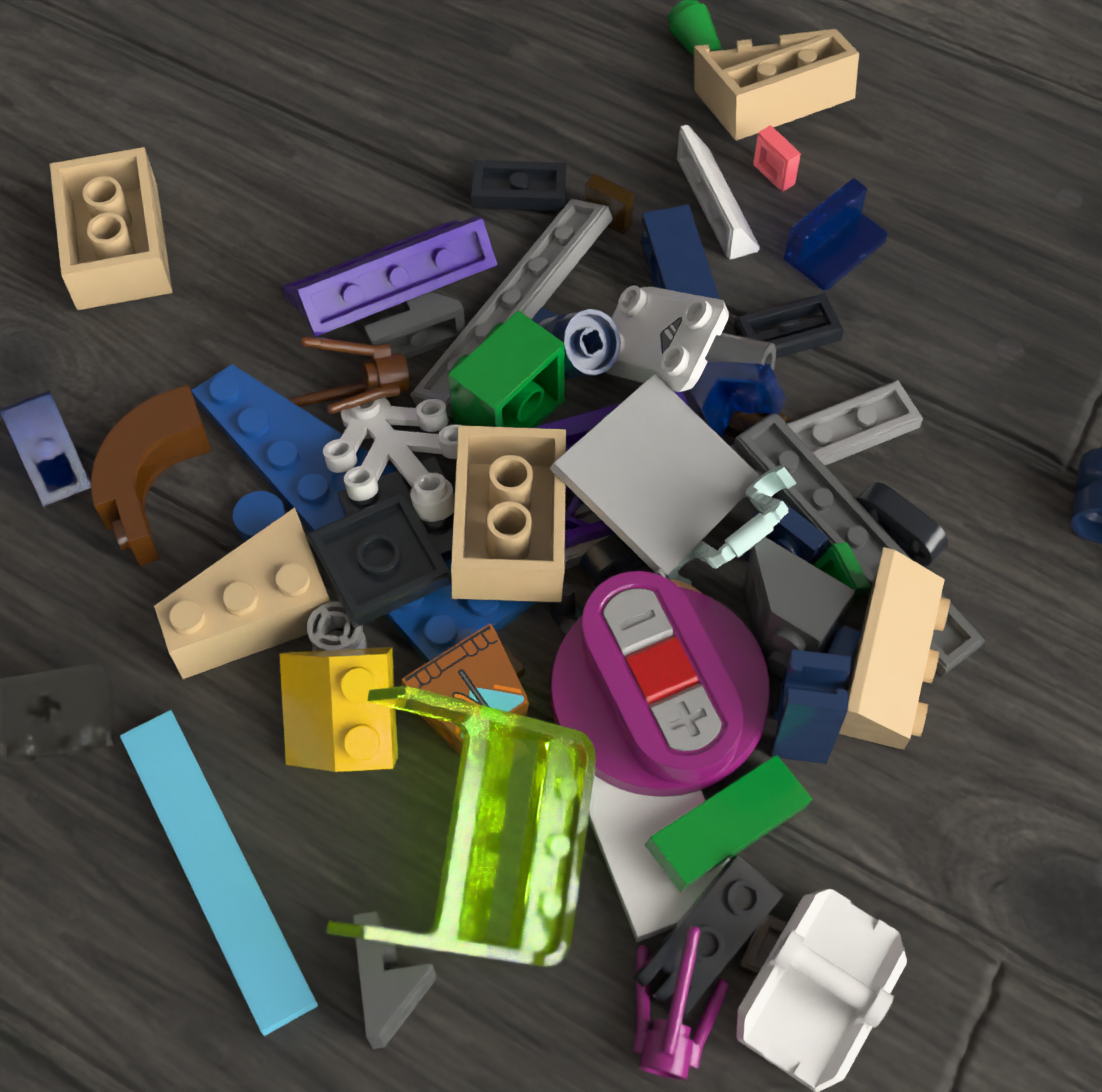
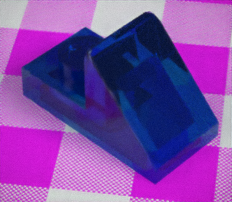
M708 361L699 380L692 389H689L708 425L720 437H722L734 411L748 414H779L786 401V397L770 364Z
M50 390L0 409L1 416L43 506L91 488V482L70 431L67 430Z

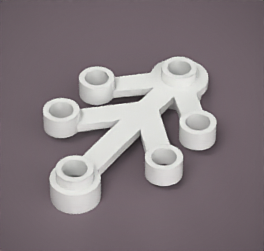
M381 398L341 412L343 424L347 428L341 439L333 440L325 445L323 454L327 468L335 473L346 472L344 483L347 494L352 500L364 501L377 494L379 489L377 482L390 459L412 487L410 496L413 508L421 520L427 522L440 521L449 517L454 512L455 497L452 484L441 474L429 473L412 452L442 454L447 458L457 459L458 426L462 425L447 426L449 419L446 405L442 400L428 399L419 403L416 408L390 406L386 398ZM390 425L419 426L420 429L426 432L441 431L439 434L394 430ZM373 438L375 441L362 465L354 467L357 464L356 452L364 439Z

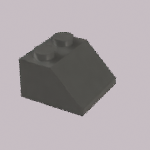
M764 537L751 549L742 592L753 636L760 646L768 669L783 679L792 649L828 654L839 628H843L855 590Z

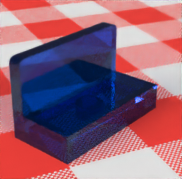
M855 178L848 181L789 229L784 260L822 290H829L887 240L888 233L862 214L868 188Z

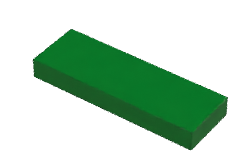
M776 755L652 835L645 843V846L679 892H682L732 858L733 855L738 854L803 810L813 799L779 756Z

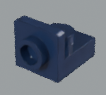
M785 503L788 507V513L773 526L774 530L765 537L813 565L824 554L829 537ZM757 510V511L746 521V523H747L748 521H750L753 517H755L758 513H761V514H763V513ZM752 547L741 555L748 562Z

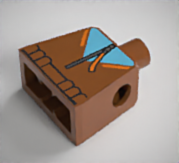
M491 624L486 625L402 678L403 697L407 703L461 757H466L486 745L502 768L515 762L528 750V746L518 734L514 725L521 722L527 716L529 702L502 643Z

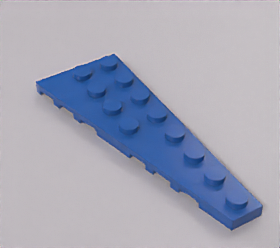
M233 364L191 390L194 400L289 509L291 510L295 507L299 520L310 532L346 517L339 503L337 493L346 489L344 483L346 472L335 473L327 468L323 454L325 445L333 440L341 439V433ZM361 446L356 452L357 464L354 467L361 466L369 452ZM387 463L381 476L395 472L397 469ZM449 559L444 562L446 563L448 569L451 572L452 559ZM451 583L384 616L424 662L428 663L488 624H491L497 633L537 603V601L452 599Z

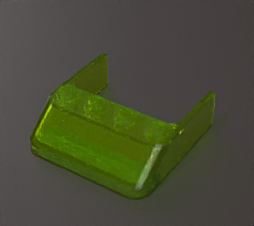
M410 686L369 690L367 702L452 722L460 728L463 734L462 753L436 916L432 928L423 935L328 921L326 934L544 967L559 963L566 956L572 940L596 765V753L589 737L576 729Z

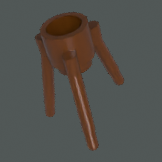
M304 336L301 338L300 343L305 347L372 357L370 362L362 363L361 373L363 382L291 398L289 401L297 406H303L351 396L327 406V412L334 414L381 398L400 396V393L407 392L409 389V372L403 353L391 354L389 343L368 345Z

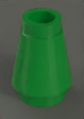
M683 0L670 11L668 15L669 31L693 57L694 46L709 45V52L723 50L705 4L699 3L698 0Z

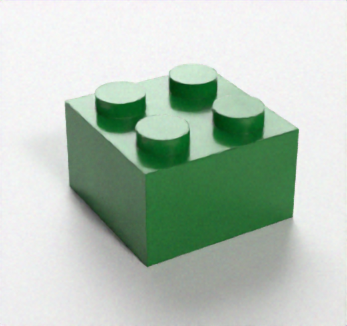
M519 310L505 323L496 324L488 332L485 341L470 355L465 354L453 364L448 374L453 424L533 428L539 426L565 401V343Z

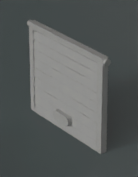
M656 374L649 378L549 468L655 574L666 577L746 495L747 488L758 477L763 475L761 471L752 469Z

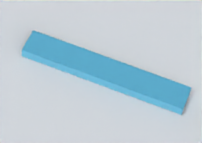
M170 710L120 735L261 1033L265 1036L317 1007L318 1004L172 711Z

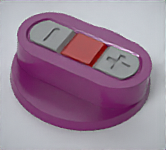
M632 571L615 575L604 581L592 592L585 605L583 615L566 634L557 652L550 678L549 694L553 719L559 735L572 755L584 768L604 782L621 790L646 796L668 797L689 794L710 787L726 778L743 764L755 749L766 727L770 710L771 689L764 655L757 640L743 621L730 609L711 597L690 589L678 587L675 583L661 575L645 571Z

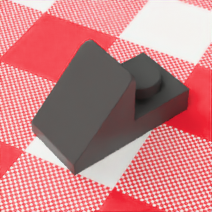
M430 291L400 303L402 313L395 316H385L375 323L364 326L368 345L389 343L391 354L403 353L405 359L454 342L465 328L464 308L459 300Z
M376 911L353 915L365 1030L372 1049L383 1048L388 1044L436 980V973L431 963L388 970L387 966L398 965L393 928L383 930Z

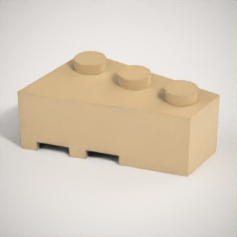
M837 29L779 36L778 44L752 47L751 39L737 41V49L709 52V45L694 46V91L737 141L752 136L769 125L776 127L854 99L859 52Z
M294 507L157 603L154 607L169 654L182 679L307 635V621L311 613L320 605L330 602Z

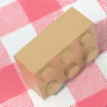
M145 147L51 163L50 172L61 275L76 309L82 310L173 293L158 188Z
M458 426L451 563L452 599L561 602L565 558V483L549 468L566 452V429Z

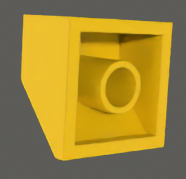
M392 647L280 653L286 765L333 772L393 769L398 759Z

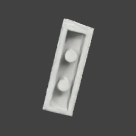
M688 125L681 126L677 160L726 257L731 260L759 251V244L710 150Z

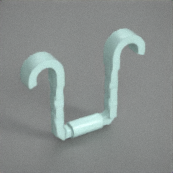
M779 465L765 472L745 492L754 507L763 514L758 513L725 539V544L719 550L700 541L666 578L675 579L679 575L678 571L680 568L695 558H699L712 566V568L717 569L735 556L739 558L774 530L773 526L788 513V507L783 501L771 496L784 488L789 489L797 484L784 465Z

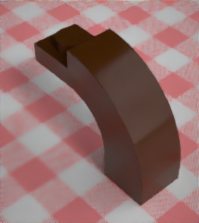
M189 385L156 395L127 413L106 436L99 448L92 469L91 492L94 506L106 530L114 529L121 550L124 551L131 548L140 566L160 560L145 507L147 494L153 482L172 465L212 452Z

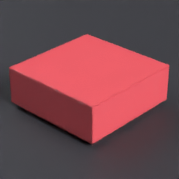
M769 125L758 132L753 165L783 192L795 185L801 153L777 130Z

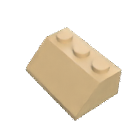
M883 548L873 578L861 630L862 634L859 639L848 687V712L839 734L904 750L911 735L921 737L928 704L918 702L922 682L932 684L939 651L930 649L933 630H944L950 599L941 597L944 584L943 578L893 549Z

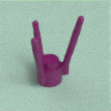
M691 926L687 932L668 1020L655 1019L653 1030H650L649 983L642 987L636 981L637 1032L632 1052L641 1055L639 1069L675 1080H687L689 1067L698 1069L702 1048L729 988L726 980H720L717 983L692 1039H689L691 1028L681 1023L700 936V930L697 926ZM643 945L639 946L636 951V972L648 959V949Z

